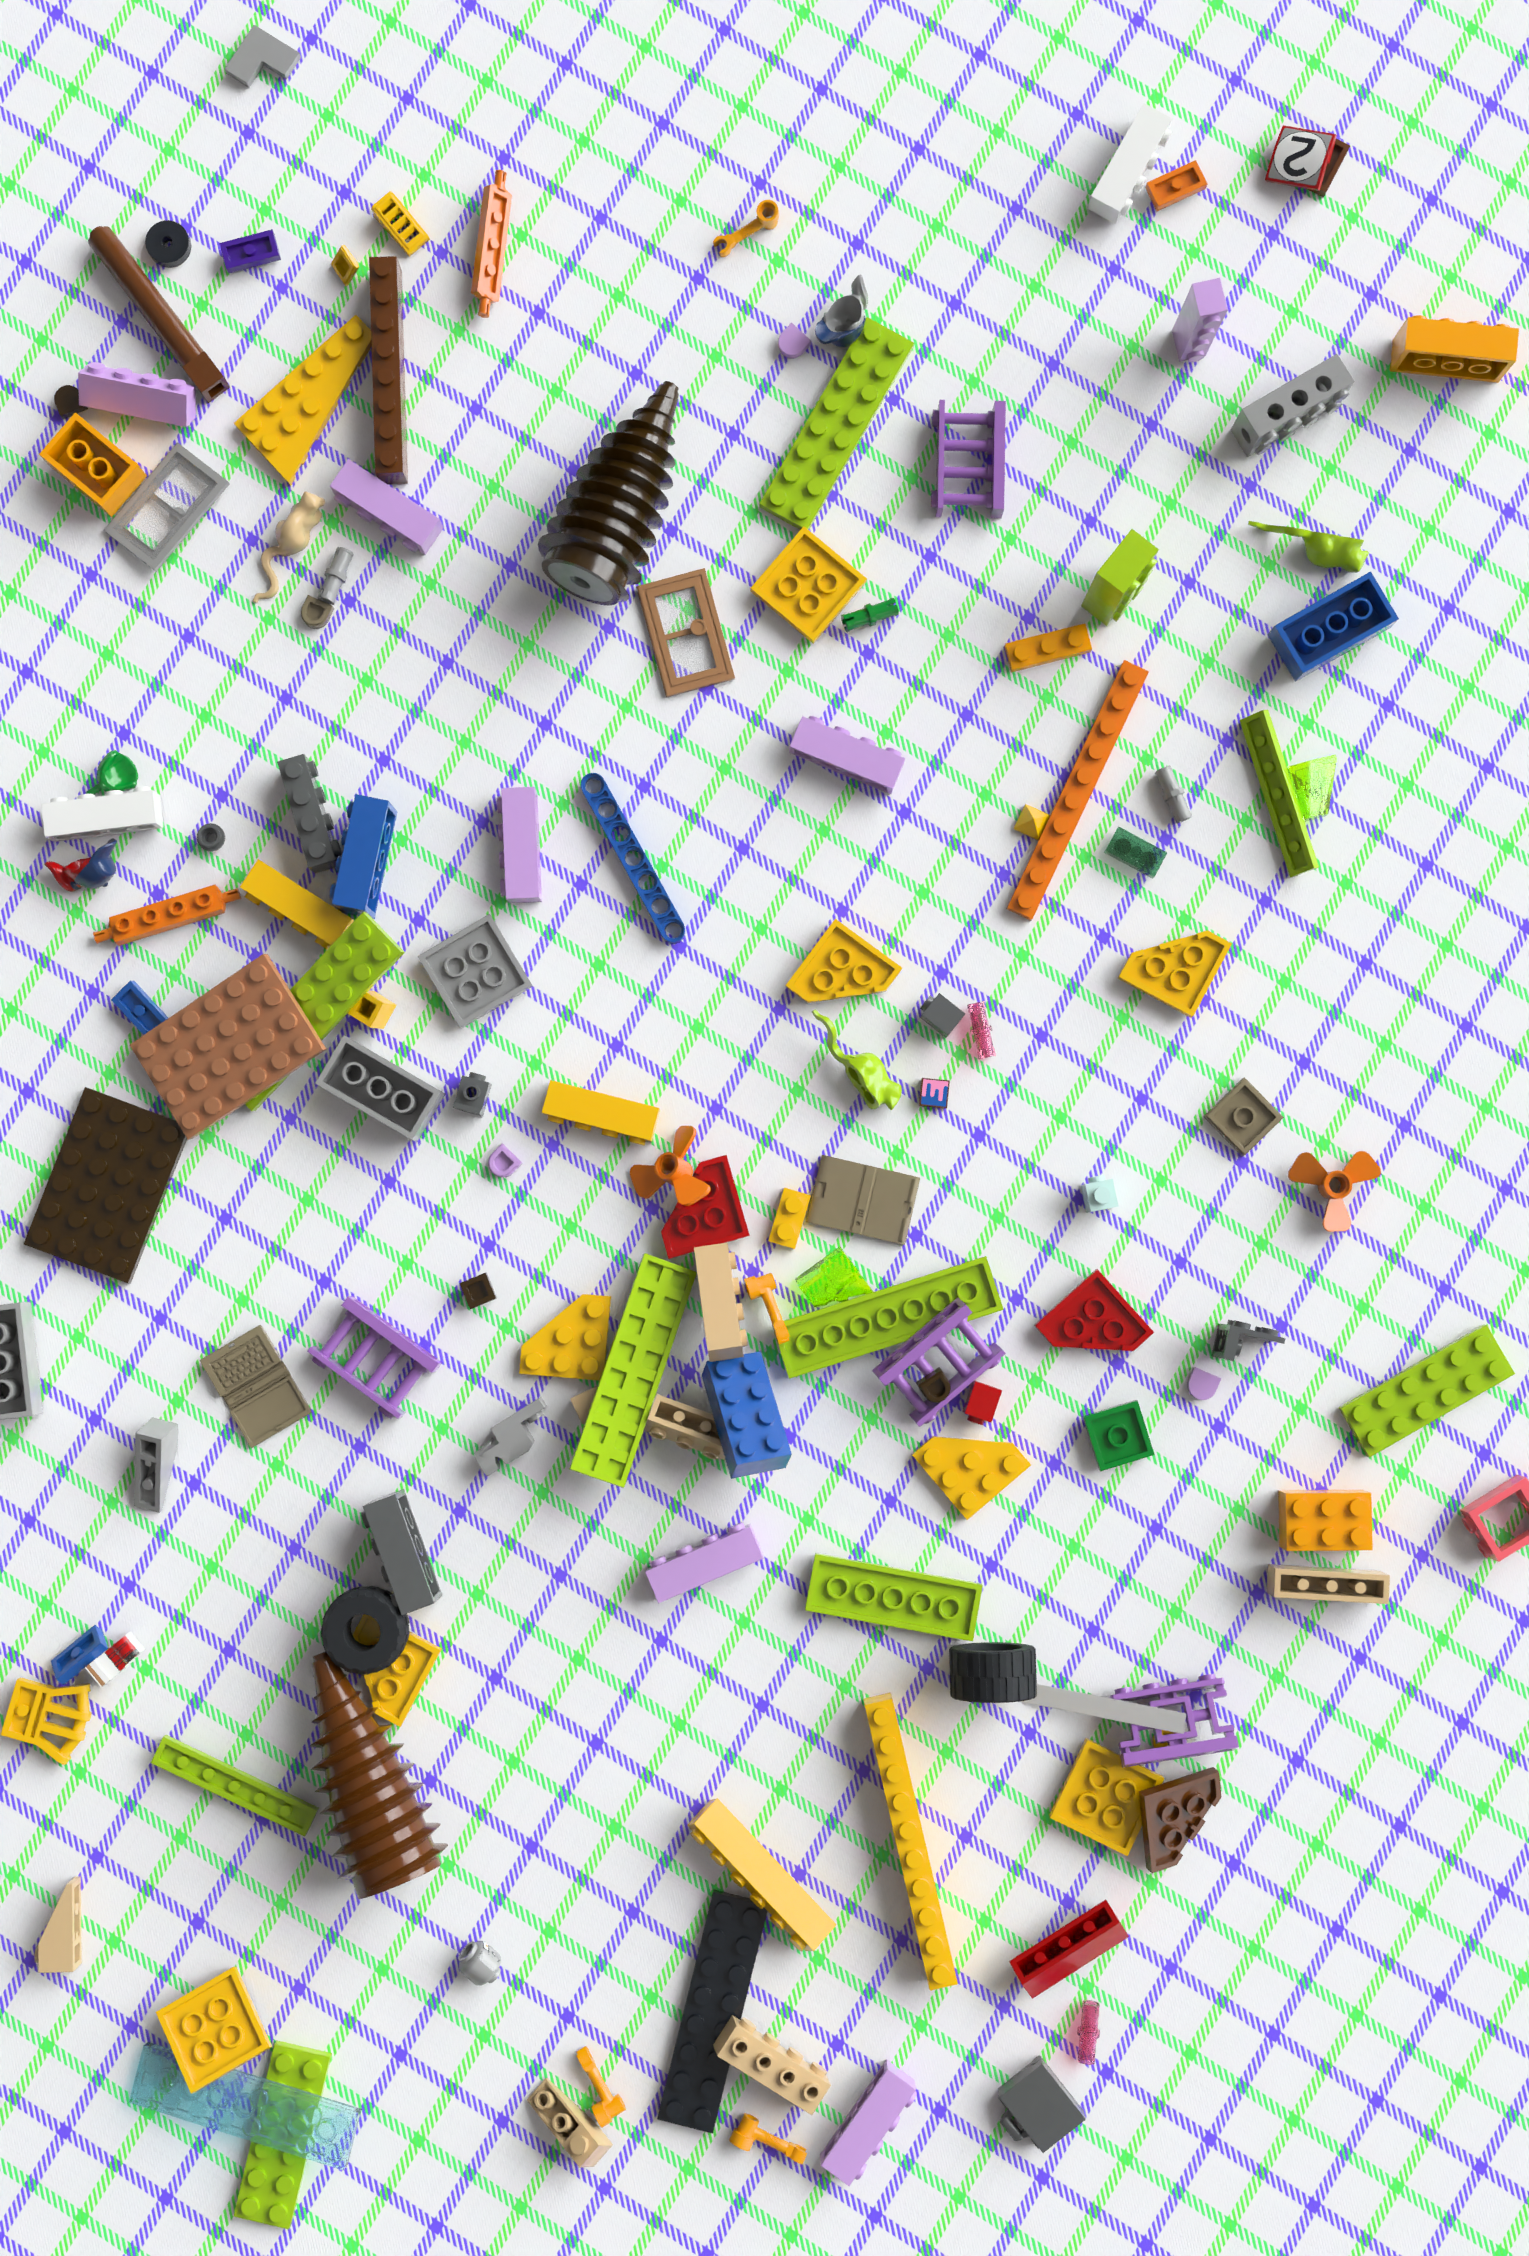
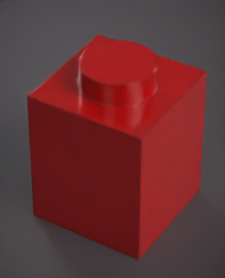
M974 1380L962 1411L968 1414L967 1420L983 1425L984 1421L992 1423L1002 1390Z

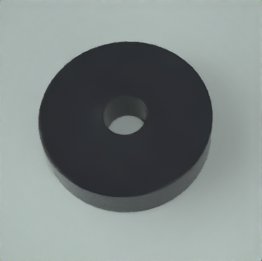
M164 220L154 224L147 232L145 238V245L149 255L155 263L163 267L172 268L179 266L187 260L191 253L192 244L188 233L182 225L174 221ZM172 241L171 246H164L166 242Z

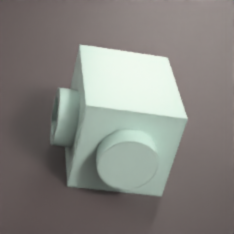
M1100 1175L1088 1178L1089 1184L1081 1185L1086 1213L1119 1207L1113 1179L1105 1180V1176Z

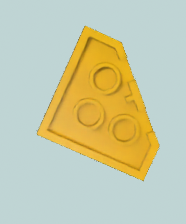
M835 919L785 987L807 1003L886 992L902 970V967Z
M1207 930L1192 936L1159 944L1158 946L1135 951L1128 957L1118 979L1192 1018L1232 943Z
M582 1294L521 1346L519 1374L600 1380L606 1363L611 1296Z
M932 1436L912 1453V1456L966 1520L972 1517L1031 1466L1028 1460L1011 1442Z
M363 1614L353 1633L356 1641L367 1646L377 1644L381 1635L380 1626L377 1621L366 1614ZM409 1632L406 1646L393 1664L377 1673L364 1675L366 1685L369 1687L372 1697L373 1707H378L375 1714L401 1727L442 1648Z

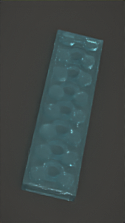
M150 2042L143 2045L129 2103L343 2171L349 2162L362 2110L361 2108L236 2069L196 2093L191 2094L172 2049Z

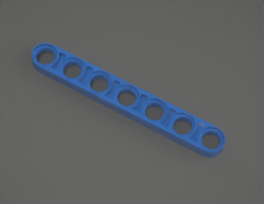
M597 773L586 774L581 780L582 792L658 931L666 942L670 944L680 943L686 934L684 923L608 785L601 775ZM592 779H596L601 783L600 791L594 794L586 790L587 782ZM605 803H610L615 808L613 815L608 818L602 817L599 814L600 806ZM618 827H623L628 831L627 838L621 842L615 841L612 838L613 830ZM631 851H636L641 855L640 863L635 866H630L625 861L626 855ZM644 875L653 877L655 881L654 886L649 890H643L639 886V879ZM663 899L667 902L668 908L666 912L656 914L652 910V904L655 900ZM671 923H676L681 927V933L677 938H669L665 934L666 927Z

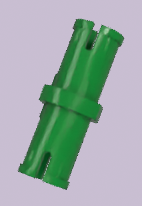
M890 598L875 605L869 603L860 610L841 615L842 624L846 625L844 627L845 631L850 632V630L865 625L871 627L876 625L877 621L899 615L898 606L894 605L896 603L895 599Z

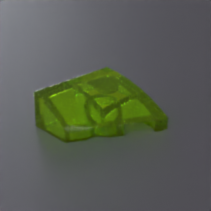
M1336 755L1309 760L1287 768L1304 822L1329 814L1337 763Z

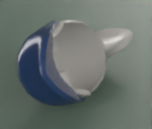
M861 274L852 282V294L837 299L829 311L824 313V317L817 323L815 335L820 343H832L837 347H847L854 343L863 331L865 325L864 310L868 305V293Z

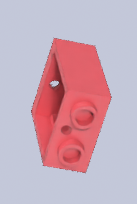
M1515 1475L1460 1509L1464 1516L1462 1519L1464 1526L1471 1534L1475 1533L1479 1540L1477 1546L1486 1558L1489 1557L1500 1562L1529 1544L1528 1529L1498 1548L1479 1517V1514L1513 1493H1516L1529 1514V1481L1524 1476Z

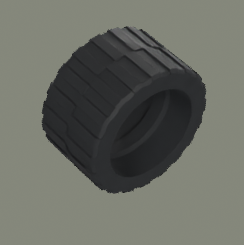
M981 1642L954 1645L949 1649L950 1696L953 1699L979 1703H1010L1031 1700L1037 1696L1036 1649L1034 1646L1021 1643Z

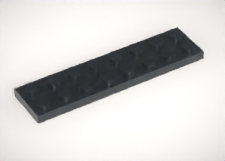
M713 1889L657 2116L658 2120L713 2134L730 2066L728 2062L717 2056L713 2044L732 2015L741 2020L767 1915V1910L765 1908L760 1909L750 1898Z

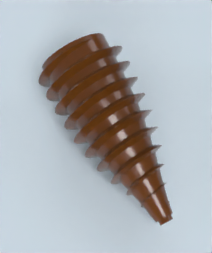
M323 1652L313 1656L314 1662L312 1663L316 1696L313 1699L317 1700L318 1717L311 1723L319 1724V1739L310 1745V1747L321 1748L322 1760L311 1770L325 1771V1783L315 1791L329 1793L330 1804L320 1814L333 1815L335 1826L325 1836H338L340 1838L341 1847L331 1857L345 1858L348 1866L337 1879H352L358 1899H363L404 1884L441 1865L439 1855L448 1844L433 1842L431 1834L441 1824L426 1822L423 1814L431 1807L432 1803L417 1802L414 1794L424 1783L409 1782L405 1776L414 1763H400L395 1756L404 1743L390 1744L384 1735L392 1725H378L372 1717L378 1707L367 1708L359 1697L362 1691H355L346 1677L347 1674H344L341 1667L336 1666L331 1661L329 1655Z

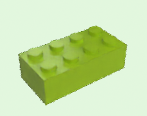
M1131 529L1096 573L1081 607L1106 626L1112 619L1117 622L1126 611V607L1131 602V599L1134 600L1144 588L1143 586L1152 573V569L1158 562L1154 558L1159 549L1135 530Z

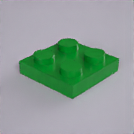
M1138 1400L1082 1416L1099 1471L1155 1455Z

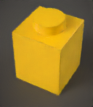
M369 990L349 1010L348 1014L370 1028L384 1029L397 1005L377 992Z

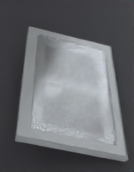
M177 442L106 526L104 531L157 572L230 483Z

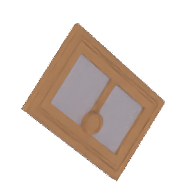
M705 568L636 587L666 697L735 679Z

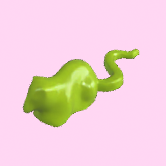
M1248 521V525L1263 531L1302 537L1305 542L1307 558L1311 563L1322 568L1341 567L1347 572L1357 573L1363 567L1369 554L1368 551H1361V546L1364 542L1362 539Z
M816 1009L813 1010L814 1017L827 1028L829 1051L837 1061L845 1066L848 1078L858 1089L870 1109H877L881 1104H886L892 1110L901 1097V1085L890 1080L884 1064L876 1055L867 1052L857 1055H845L836 1043L837 1032L833 1022L828 1017L820 1015Z

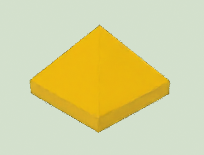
M341 245L331 262V266L343 284L348 286L359 268V263L347 247Z
M1025 804L1013 829L1035 840H1039L1050 815Z

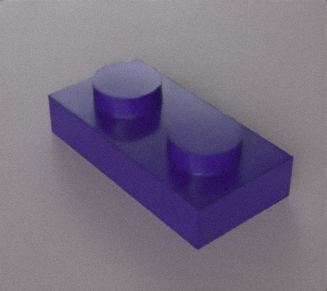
M273 229L219 243L228 273L281 260Z

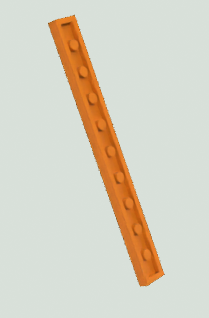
M1126 660L1123 661L1006 908L1007 910L1032 921L1149 671Z

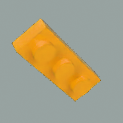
M1085 623L1005 643L1004 645L1011 673L1092 651Z

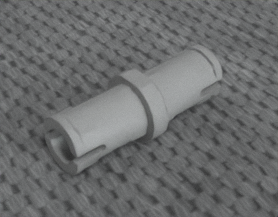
M337 547L331 566L325 571L326 579L317 597L319 600L330 605L335 604L339 589L347 579L346 571L354 555L353 552L343 547Z
M1169 765L1157 770L1155 774L1164 793L1162 796L1163 800L1168 802L1176 823L1191 818L1192 815L1183 796L1185 793L1184 789L1179 787L1171 766Z

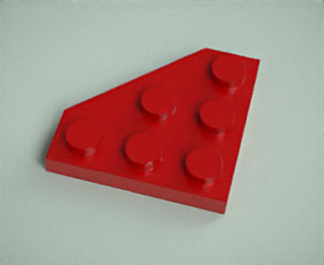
M727 1155L699 1162L692 1177L707 1183L711 1189L708 1195L690 1206H684L677 1202L661 1231L668 1259L694 1252V1247L721 1244L750 1236Z
M1095 1269L1034 1324L1037 1330L1053 1347L1134 1351L1154 1333L1098 1269Z

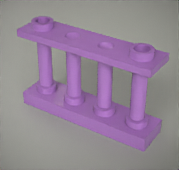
M939 400L938 410L933 409L932 427H937L936 490L931 491V507L936 508V517L942 516L943 505L986 506V509H991L990 518H1002L1005 492L1006 401H995L992 411H988V413H945V400ZM945 424L987 425V428H992V438H987V440H944ZM944 451L987 452V455H991V465L987 464V467L944 466ZM944 478L986 479V482H991V492H986V494H945Z
M348 1296L341 1305L347 1309L344 1320L322 1349L312 1346L307 1352L313 1355L311 1360L323 1369L326 1366L379 1404V1411L390 1419H393L395 1416L399 1419L406 1412L398 1406L422 1373H427L428 1370L431 1373L436 1372L443 1362L354 1296ZM361 1320L369 1326L367 1330L369 1333L347 1363L342 1366L330 1356L355 1322L359 1323ZM384 1337L392 1343L390 1346L391 1350L367 1383H365L353 1372L375 1342ZM407 1354L414 1359L412 1363L414 1367L388 1400L377 1392L376 1388L399 1357H404Z
M958 1297L872 1370L885 1386L889 1383H894L911 1403L915 1410L909 1416L919 1427L931 1422L941 1408L987 1369L998 1365L1001 1357L1006 1354L995 1342L989 1347L967 1321L972 1311ZM954 1328H959L980 1354L968 1365L945 1339L946 1335ZM932 1346H937L958 1371L949 1380L951 1390L948 1397L937 1403L929 1400L923 1401L902 1376L903 1371L910 1365H916L924 1376L934 1371L924 1358V1353Z

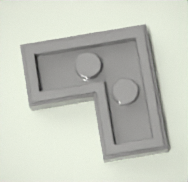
M253 25L225 67V72L247 87L251 86L263 66L287 80L301 59V55L295 49Z

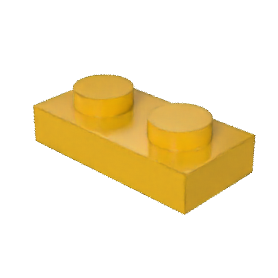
M784 1187L769 1236V1242L792 1249L796 1248L811 1195Z

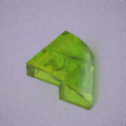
M841 1246L795 1278L798 1287L814 1307L825 1306L832 1301L844 1302L848 1300V1297L874 1292Z

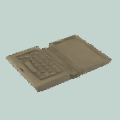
M821 1155L806 1222L905 1245L920 1177Z
M261 1325L200 1360L220 1397H223L229 1407L231 1415L251 1448L312 1413L289 1370Z

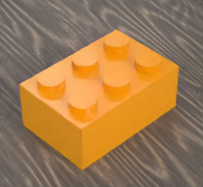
M77 413L72 415L39 453L52 469L110 517L118 511L147 477L135 461Z
M1278 1490L1280 1548L1286 1551L1373 1550L1371 1492L1365 1490Z

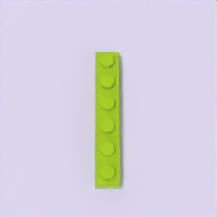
M1261 710L1239 721L1289 876L1296 877L1319 868L1269 711Z
M168 1735L163 1736L151 1761L152 1764L304 1837L307 1835L319 1810V1807Z

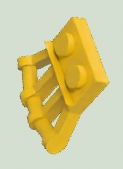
M18 1678L1 1735L37 1745L57 1762L66 1765L71 1759L70 1754L79 1742L84 1740L86 1721H90L92 1713L89 1711L88 1692L91 1691L90 1683L54 1687L50 1684L46 1685L25 1678ZM76 1694L77 1709L54 1703L52 1698L53 1696ZM48 1712L75 1719L73 1728L47 1722ZM44 1731L68 1739L60 1749L43 1737L42 1733Z

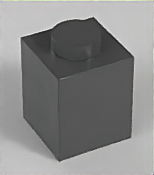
M940 993L936 998L930 995L920 1008L924 1011L920 1018L945 1038L948 1037L965 1015L962 1010Z

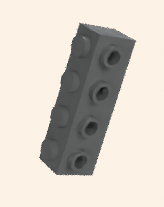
M305 754L278 761V767L308 868L314 873L335 868L337 858L342 855L338 840L333 839L331 830L334 829V824L330 813L326 814L323 803H326V797L322 787L317 785L315 777H318L319 774L314 760L310 761Z

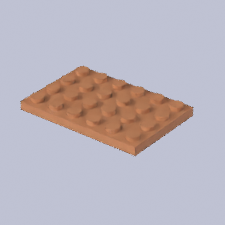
M262 954L130 1044L131 1049L188 1140L195 1138L326 1050L323 1042L268 954Z

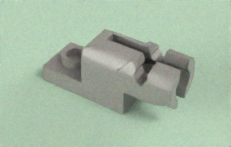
M542 1397L490 1428L496 1439L492 1437L481 1449L474 1453L476 1461L486 1476L500 1469L498 1458H501L504 1463L509 1464L530 1450L535 1440L523 1421L527 1419L530 1424L544 1415L541 1410L547 1407Z

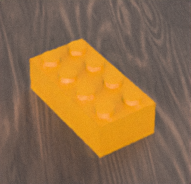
M1422 315L1408 317L1393 338L1390 371L1499 383L1516 362L1519 328H1510L1507 324L1482 325L1479 321L1461 323L1455 322L1450 318L1433 320L1427 319Z

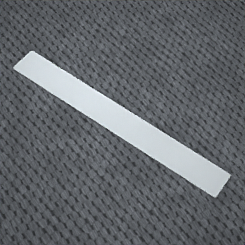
M1037 1684V1696L1034 1699L1021 1701L1184 1734L1186 1713L1040 1684Z

